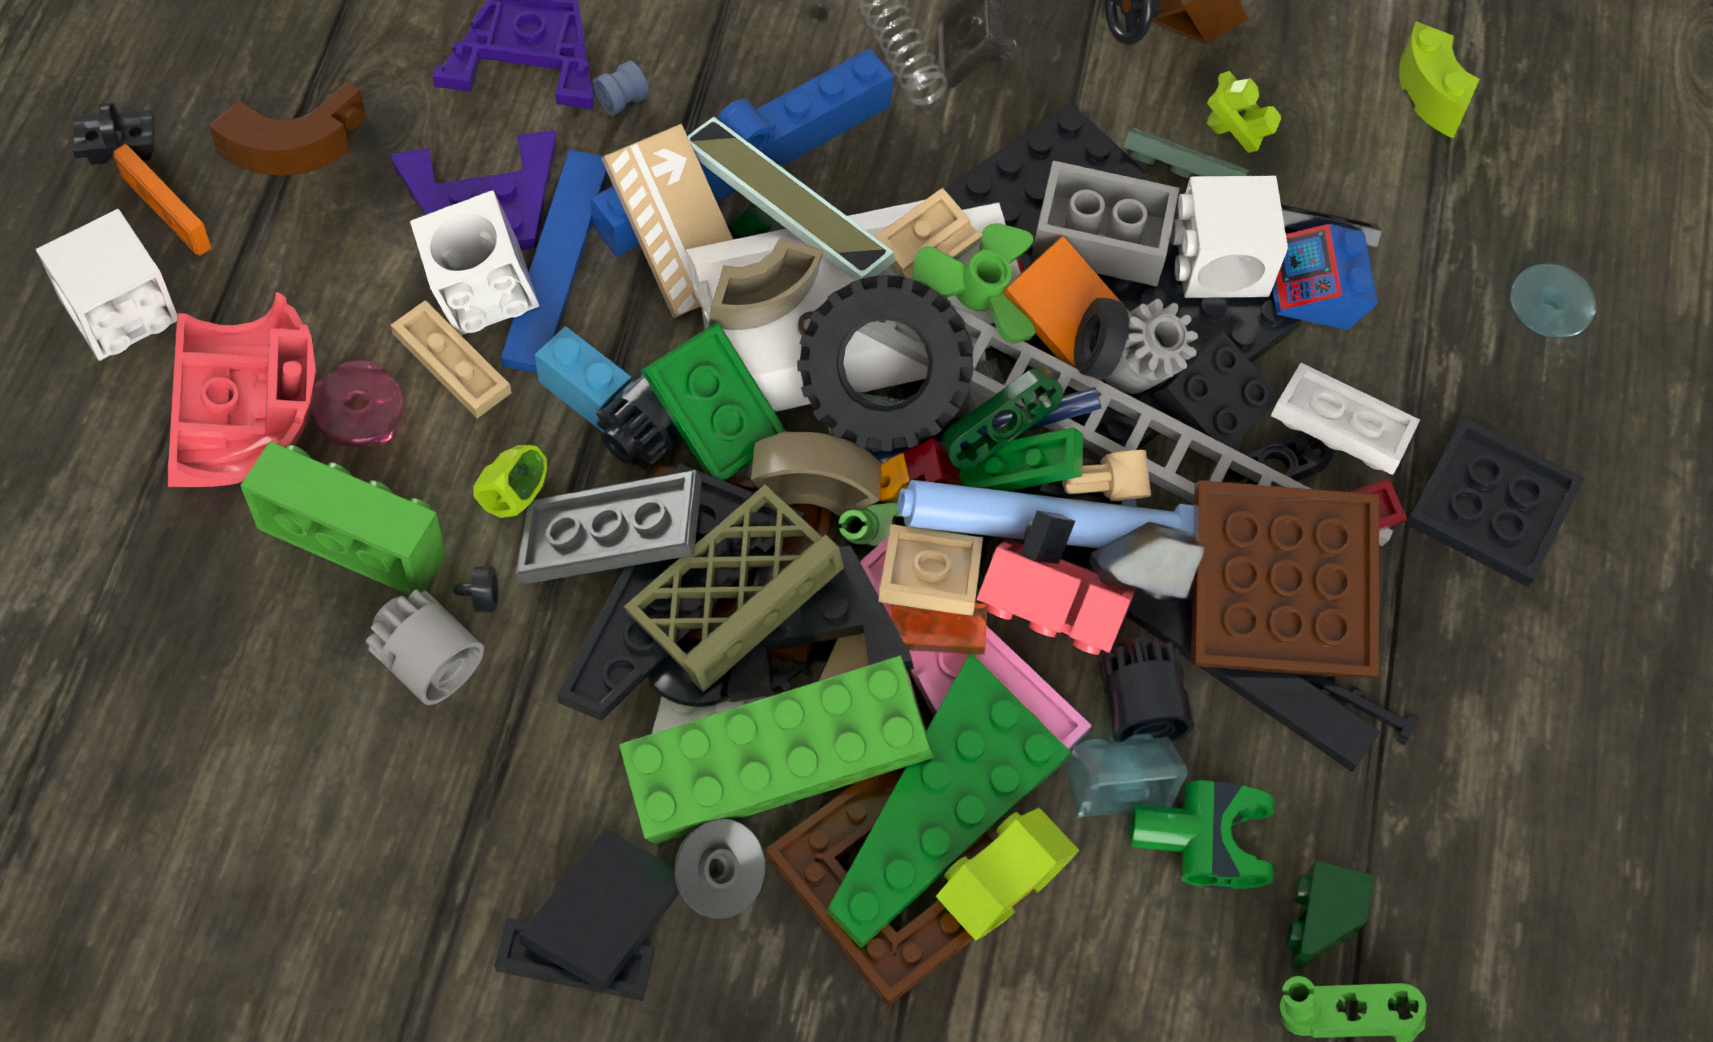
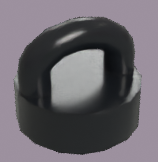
M475 566L472 572L471 583H460L453 586L452 590L455 595L472 596L473 607L476 613L494 612L497 609L499 583L496 569L493 566Z

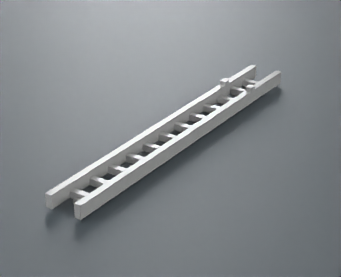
M884 270L878 276L893 274ZM953 306L965 321L968 334L978 339L973 347L974 369L969 389L990 399L1022 376L1027 365L1050 371L1061 384L1063 393L1067 385L1079 392L1096 387L1102 409L1092 411L1085 426L1068 418L1043 427L1053 432L1075 427L1083 434V447L1102 457L1110 453L1136 450L1147 427L1154 429L1177 441L1165 468L1147 459L1149 481L1194 504L1195 483L1175 473L1188 447L1217 462L1209 481L1222 482L1228 468L1257 482V485L1311 489L1094 377L1079 373L1080 370L1024 341L1015 344L1007 342L1001 337L996 327ZM886 320L885 323L875 321L867 323L858 330V332L928 367L929 360L925 344L897 331L895 328L899 322ZM988 345L1017 359L1004 385L975 371ZM1021 399L1016 402L1021 409L1026 407ZM1107 406L1137 421L1125 447L1095 432ZM1387 528L1379 531L1380 546L1385 545L1390 540L1393 530Z

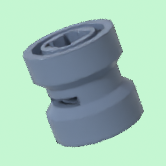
M631 60L619 65L615 73L611 75L603 73L592 81L598 101L611 116L624 111L626 104L630 101L639 103L650 95L645 76L636 63Z

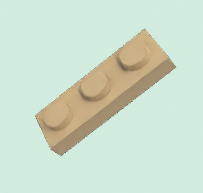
M426 300L391 324L393 335L477 419L511 394L510 383Z

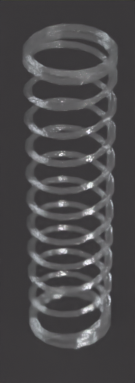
M855 0L860 5L862 15L866 16V23L872 28L873 36L879 40L878 45L885 52V58L891 64V70L898 76V83L904 88V94L909 103L916 106L926 105L943 95L948 86V80L945 74L941 73V67L933 65L935 56L932 53H927L929 45L921 40L922 32L914 28L916 21L908 16L909 8L902 5V0H899L897 5L887 8L880 15L876 16L869 15L872 8L888 0H875L872 4L863 3L864 0ZM863 6L869 7L867 13L863 9ZM898 8L905 9L906 12L903 17L893 20L886 27H876L880 18L892 14ZM869 18L876 19L874 24L870 22ZM904 20H911L912 26L910 29L900 32L892 39H883V35L888 29L898 26ZM876 30H883L880 37L877 35ZM911 32L918 33L916 41L905 45L900 50L889 51L894 41L906 37ZM882 42H889L887 48H884ZM917 44H924L925 49L923 53L913 56L907 62L896 63V59L901 53L912 49ZM889 54H896L893 61L890 59ZM923 56L931 57L932 60L929 65L920 68L913 74L902 75L903 70L908 65L917 62ZM895 65L902 66L899 73L895 69ZM930 68H936L938 70V72L925 73ZM902 78H909L906 85L902 82ZM938 78L943 79L941 87L932 95L922 99L911 97L913 90L928 87L937 81ZM928 79H932L930 82H928V83H926V84H924V85L918 86L920 83H922V82H924V81H926V80H928Z

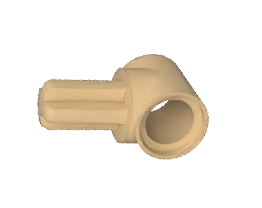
M1130 450L1106 454L1100 464L1082 466V477L1063 480L1062 486H1064L1065 492L1068 494L1103 492L1105 497L1110 498V501L1150 497L1151 490L1146 450Z

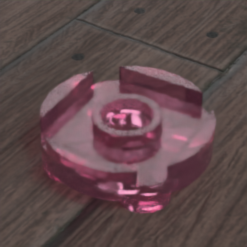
M349 361L336 366L337 372L330 374L326 379H324L323 375L314 386L311 410L324 439L349 447L383 444L389 441L393 435V430L402 418L404 401L398 382L387 374L385 368L369 361ZM360 396L364 398L365 404H368L365 408L357 411L346 407V404L354 403L356 397Z

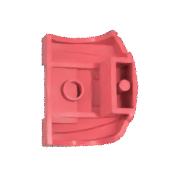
M275 293L272 308L264 317L245 324L218 325L198 320L188 314L177 313L168 487H214L240 483L244 481L269 441L285 448L288 445L296 446L308 424L316 368L312 337L308 326L302 323L294 307L287 304L286 297L282 294Z

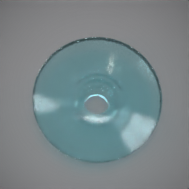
M1555 264L1531 266L1517 276L1511 288L1510 298L1514 312L1527 327L1539 334L1554 338L1571 337L1584 331L1595 316L1596 299L1593 290L1579 274L1566 267Z

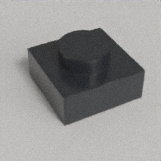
M1037 510L1034 519L1026 528L1025 542L1020 554L1036 562L1059 564L1076 521L1062 514Z

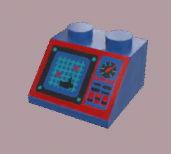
M1326 224L1286 234L1288 249L1272 288L1277 315L1348 330L1378 304L1364 232Z

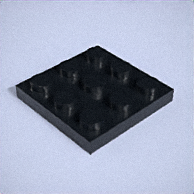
M1463 417L1406 525L1529 588L1584 478Z

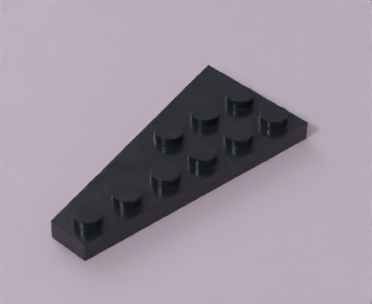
M679 463L674 474L695 469ZM697 471L702 479L695 544L754 493ZM767 503L752 515L751 526H776L777 512ZM791 508L805 521V513ZM784 519V526H791V525ZM750 537L749 556H770L775 552L776 537ZM783 537V543H784L789 537ZM725 538L717 545L716 557H740L743 538ZM679 558L624 567L557 694L559 704L602 721L669 655L627 613L624 606ZM740 567L715 568L714 587H739ZM748 567V577L758 567ZM707 568L689 569L682 575L681 588L706 587ZM705 598L680 599L678 618H704ZM713 598L712 612L727 598ZM655 599L642 611L650 619H670L672 599ZM661 629L669 637V629ZM677 629L676 645L679 646L695 629Z

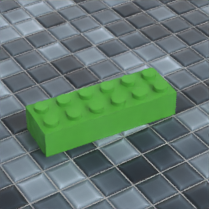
M901 655L619 744L644 838L655 845L686 836L695 827L708 821L717 819L734 821L934 758L908 671Z

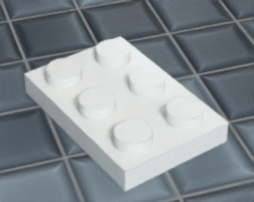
M1300 363L1271 414L1272 417L1282 421L1288 428L1303 431L1321 440L1329 448L1342 450L1363 460L1367 466L1376 470H1383L1392 475L1397 469L1420 421L1416 417L1303 363Z

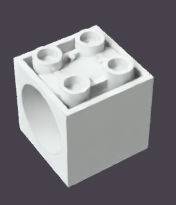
M1276 176L1190 177L1185 194L1179 195L1178 219H1173L1170 234L1171 244L1178 245L1179 255L1176 256L1175 277L1177 281L1183 282L1185 298L1270 296L1288 249Z
M494 190L410 221L430 288L451 326L461 336L480 331L488 325L507 318L518 317L526 311L539 307L518 240Z
M119 209L36 249L58 298L99 361L110 355L123 352L129 345L151 334L164 331L170 324L177 321V313L160 270Z

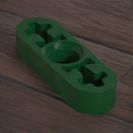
M1035 368L1027 371L948 428L941 442L944 453L952 464L958 468L969 469L977 466L1054 411L1063 398L1061 384L1047 369ZM1042 386L1045 393L1037 397L1035 390ZM1020 399L1026 406L1023 410L1016 403ZM1012 410V417L1006 425L992 427V420L998 412ZM981 427L988 433L984 438L978 431ZM967 440L970 447L963 451L959 445Z

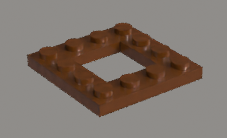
M906 767L855 782L765 849V856L887 1007L974 940L939 900L898 932H895L889 924L886 925L862 948L827 913L831 901L847 874L838 860L867 839ZM993 827L962 857L966 856L970 860L999 837L996 829ZM1033 889L1028 895H1026L1023 899L1016 903L1012 908L1014 909L1015 907H1017L1020 903H1022L1036 891Z

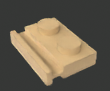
M941 188L877 234L875 238L894 251L895 262L892 266L900 276L903 275L906 278L912 279L913 261L921 248L930 246L957 260L979 244L983 234L980 230L976 231L967 215L949 194Z

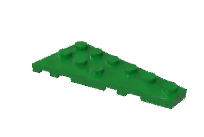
M971 652L926 731L934 758L909 765L905 768L828 907L827 913L860 948L864 947L1057 770L1071 754V751Z

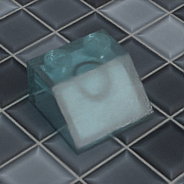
M1149 734L1135 735L1126 739L1125 742L1107 743L1104 739L1086 740L1080 743L1079 746H1074L1068 761L1077 817L1127 813L1132 811L1134 804L1171 808L1188 774L1185 762L1168 737L1153 739V736Z

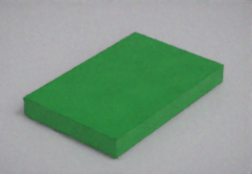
M719 322L707 327L640 370L707 475L725 481L753 462L755 442L781 432H786Z

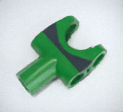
M1208 780L1192 781L1184 786L1183 809L1134 804L1129 823V844L1132 848L1182 853L1181 880L1189 885L1216 889L1262 887L1273 882L1274 866L1269 862L1258 860L1256 856L1240 849L1232 837L1231 826L1237 823L1248 822L1249 819L1271 817L1274 815V798L1265 791L1235 783Z

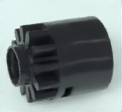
M642 372L596 413L600 419L597 422L598 426L605 430L601 434V438L607 449L621 462L633 465L639 463L644 470L649 467L652 468L683 439Z
M1135 637L1119 643L1115 648L1116 654H1104L1102 656L1103 662H1100L1099 666L1104 692L1107 695L1106 703L1113 740L1116 744L1130 748L1154 747L1179 740L1194 729L1195 724L1190 700L1183 684L1185 676L1178 648H1174V643L1169 642L1160 646V641L1153 637Z

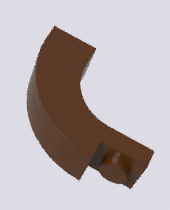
M347 81L317 109L303 117L290 120L268 118L238 100L209 126L217 152L234 164L261 174L278 176L296 175L322 168L346 154L350 150L346 133L357 128L366 114L360 89Z

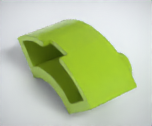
M1416 21L1400 59L1399 79L1402 91L1407 90L1415 103L1414 111L1419 117L1437 131L1454 138L1480 79L1466 72L1457 62L1452 49L1453 35Z
M1040 808L1022 816L1018 812L1013 813L998 827L996 833L999 837L970 860L966 856L962 857L944 875L948 882L936 897L976 941L1015 913L1012 907L1033 889L1037 893L1042 890L1080 851Z

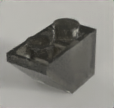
M1149 521L1092 552L1089 563L1100 577L1099 580L1110 587L1125 589L1127 585L1142 588L1144 593L1157 599L1167 600L1169 595L1186 599L1205 548L1189 531Z

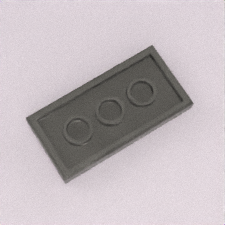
M696 470L533 500L526 510L516 572L517 578L522 584H529L694 555L702 484L701 477Z

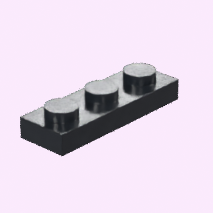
M507 918L494 965L496 972L644 1001L655 955L654 947L640 945L604 992L521 945L520 933L529 922Z

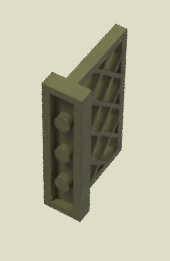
M764 485L695 544L694 555L680 557L624 607L627 613L689 674L691 680L704 692L844 568L839 547L826 534L823 537L818 534L769 487ZM764 504H769L777 512L776 526H751L752 515ZM784 519H785L791 526H784ZM803 536L812 544L800 555L782 556L783 537ZM750 537H776L775 555L749 556ZM725 538H743L740 557H716L717 545ZM740 567L739 587H714L715 568ZM748 567H774L773 579L765 586L747 587ZM691 568H707L706 587L681 588L682 575ZM705 598L704 618H678L680 599ZM713 598H738V610L729 618H712ZM655 599H672L670 619H650L642 610ZM661 629H669V637ZM677 629H703L702 641L687 655L676 645Z

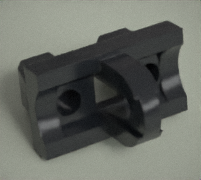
M114 103L99 104L100 114L73 116L74 143L72 151L75 158H87L91 165L107 164L112 159V155H114L113 151L124 144H127L142 161L152 158V152H154V116L152 110L118 113ZM116 131H121V140Z

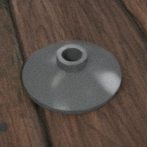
M728 819L712 820L695 827L682 842L675 862V880L682 899L696 913L713 919L731 918L746 910L758 896L765 876V858L758 839L746 826ZM714 859L717 864V870L713 876H710L709 864Z

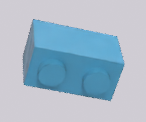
M566 326L535 353L538 382L601 432H604L605 430L597 424L600 419L596 413L632 381L631 376Z

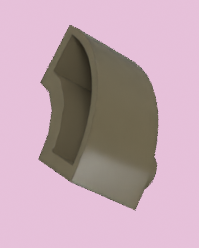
M779 238L773 251L758 263L744 267L723 265L711 305L709 326L719 322L722 329L745 330L767 325L787 315L801 303L812 288L819 272L823 250Z
M781 432L755 442L751 480L759 489L764 485L769 487L787 505L794 503L814 504L827 508L841 517L846 511L861 510L880 501L881 463L865 449L855 446L856 443L836 436L814 432Z

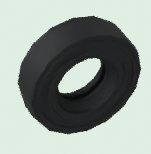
M1096 298L1084 312L1078 327L1074 347V362L1076 369L1080 370L1079 373L1085 376L1105 379L1112 374L1118 365L1125 348L1129 325L1128 311L1123 303L1109 298Z

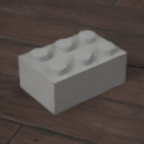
M1053 161L1031 259H1038L1058 239L1064 236L1095 273L1157 286L1166 259L1179 188Z

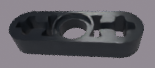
M1301 431L1248 453L1246 456L1262 464L1269 458L1279 459L1287 467V472L1283 475L1295 481H1300L1326 469L1335 450L1326 446L1321 440ZM1307 444L1312 449L1320 448L1322 450L1319 457L1315 452H1309L1305 455L1302 454L1304 453ZM1302 455L1298 463L1297 457ZM1228 468L1222 482L1229 483L1232 476L1237 481L1244 480L1247 477ZM1248 479L1246 484L1257 485V482Z

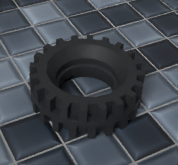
M877 275L859 279L830 294L827 300L809 318L811 321L805 333L802 334L799 343L802 346L800 360L797 361V370L801 372L803 382L801 390L804 398L808 397L815 410L813 414L818 421L822 419L832 429L831 433L838 438L844 437L856 443L855 446L864 449L866 447L880 448L882 451H892L900 447L908 446L910 448L939 433L959 411L966 398L973 377L972 340H970L965 321L952 306L951 301L932 289L930 285L899 275ZM884 319L901 322L914 330L925 344L929 360L926 380L919 391L905 402L888 406L871 403L858 395L847 381L843 365L846 346L854 333L867 323Z

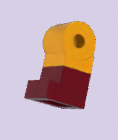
M934 438L881 464L880 502L884 504L898 502L900 490L902 488L907 489L911 480L962 486L958 467L952 464L944 453L941 443Z

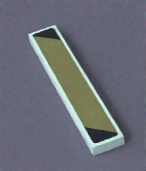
M712 117L687 136L701 164L808 246L823 250L822 256L854 281L877 276L895 262L894 251L715 117Z

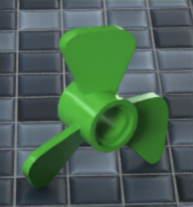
M999 223L986 226L981 232L983 237L979 243V252L973 255L967 265L930 246H925L919 250L913 261V280L922 281L930 285L932 289L946 298L957 295L959 301L969 309L975 311L990 309L999 334L1009 343L1015 344L1027 341L1034 336L1036 332L1034 324L1002 293L1012 277L1010 264L1026 252L1033 243V236L1028 231Z

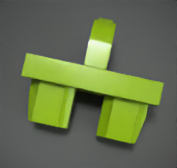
M1230 71L1221 73L1218 77L1219 86L1207 102L1213 110L1207 124L1216 134L1230 131L1248 153L1258 151L1263 137L1276 132L1281 121V115L1274 106L1260 108L1257 105L1259 91L1251 78L1238 81ZM1243 110L1245 112L1243 118L1239 115V111Z

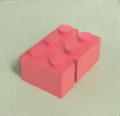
M1007 538L997 546L977 600L987 604L985 607L987 612L1011 620L1013 614L1029 620L1030 629L1049 637H1055L1057 632L1068 634L1071 638H1074L1073 646L1085 652L1099 655L1100 651L1104 650L1110 653L1136 588L1063 559L1060 560L1059 564L1033 561L1020 554L1024 544Z

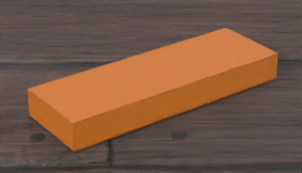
M127 144L113 151V156L122 179L196 255L201 256L212 247L202 221Z

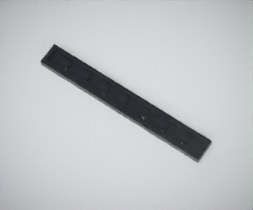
M1066 545L1061 559L1136 588L1126 617L1162 642L1174 643V648H1178L1180 654L1191 661V602L1114 550ZM1200 667L1351 772L1354 771L1381 732L1295 673Z

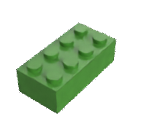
M269 441L240 485L257 529L407 595H410L416 589L420 593L425 591L446 557L437 513L429 504L416 498H412L409 501L399 497L380 482L371 480L367 483L355 478L348 470L338 464L328 463L325 465L313 460L305 451L296 446L288 445L285 448Z

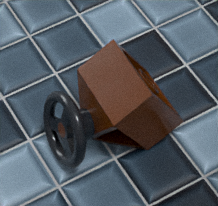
M1105 0V14L1108 27L1115 39L1125 45H1133L1141 41L1147 34L1151 22L1188 38L1208 43L1249 20L1239 0ZM1117 5L1120 6L1121 12L1125 16L1126 31L1119 22Z

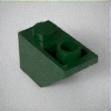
M1316 860L1306 875L1300 874L1298 876L1293 895V902L1300 904L1298 921H1291L1286 937V949L1293 950L1290 967L1301 969L1357 934L1367 922L1373 874Z

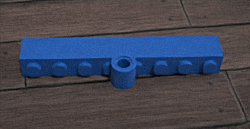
M869 48L758 109L747 99L736 100L724 108L717 119L782 167L891 107L894 75ZM699 162L716 202L737 191ZM614 186L591 198L593 228L616 257L640 245Z

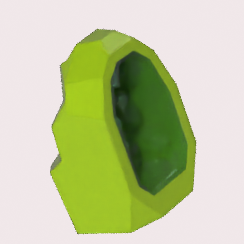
M517 445L500 453L492 464L484 468L473 485L474 498L486 512L499 518L517 516L532 503L543 487L547 473V458L538 446Z

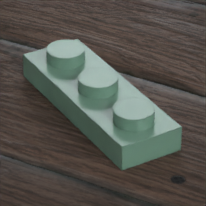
M1133 128L1128 132L1123 146L1132 150V158L1148 164H1154L1155 159L1171 164L1169 171L1186 178L1193 177L1194 173L1200 176H1248L1250 171L1249 169L1137 128Z

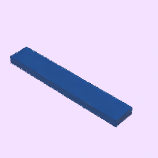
M569 149L529 270V276L539 307L514 317L501 355L503 367L537 373L535 353L559 331L593 224L591 198L603 192L608 173L601 159L604 156Z

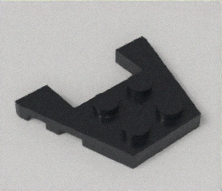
M851 545L839 547L844 568L732 667L727 686L731 702L774 695L769 654L771 650L863 633L865 635L868 665L901 655L907 670L914 669V663L908 648L883 603L878 602L879 596ZM758 567L753 586H765L773 579L774 567Z

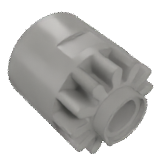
M1156 299L1148 305L1141 304L1128 313V336L1123 354L1112 374L1104 380L1121 392L1136 394L1154 387L1187 368L1186 361L1196 356L1197 353L1193 347L1188 346V343L1198 338L1196 332H1187L1185 326L1191 322L1190 315H1185L1179 319L1175 316L1178 311V305L1172 303L1168 307L1163 308V303L1160 299Z
M417 589L410 594L408 600L404 596H398L387 602L378 611L373 620L371 629L375 633L366 640V643L370 646L368 650L425 705L441 702L461 687L474 673L484 653L482 643L426 590L420 593Z

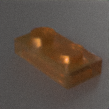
M975 603L973 616L892 604V621L909 651L964 654L971 652L972 654L985 655L987 604Z

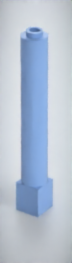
M911 480L907 489L902 488L898 496L897 512L899 516L904 517L905 525L908 527L1025 540L1026 528L1034 519L1037 510L1062 514L1076 521L1067 545L1165 556L1166 565L1193 568V505L1179 504L1174 511L918 480Z

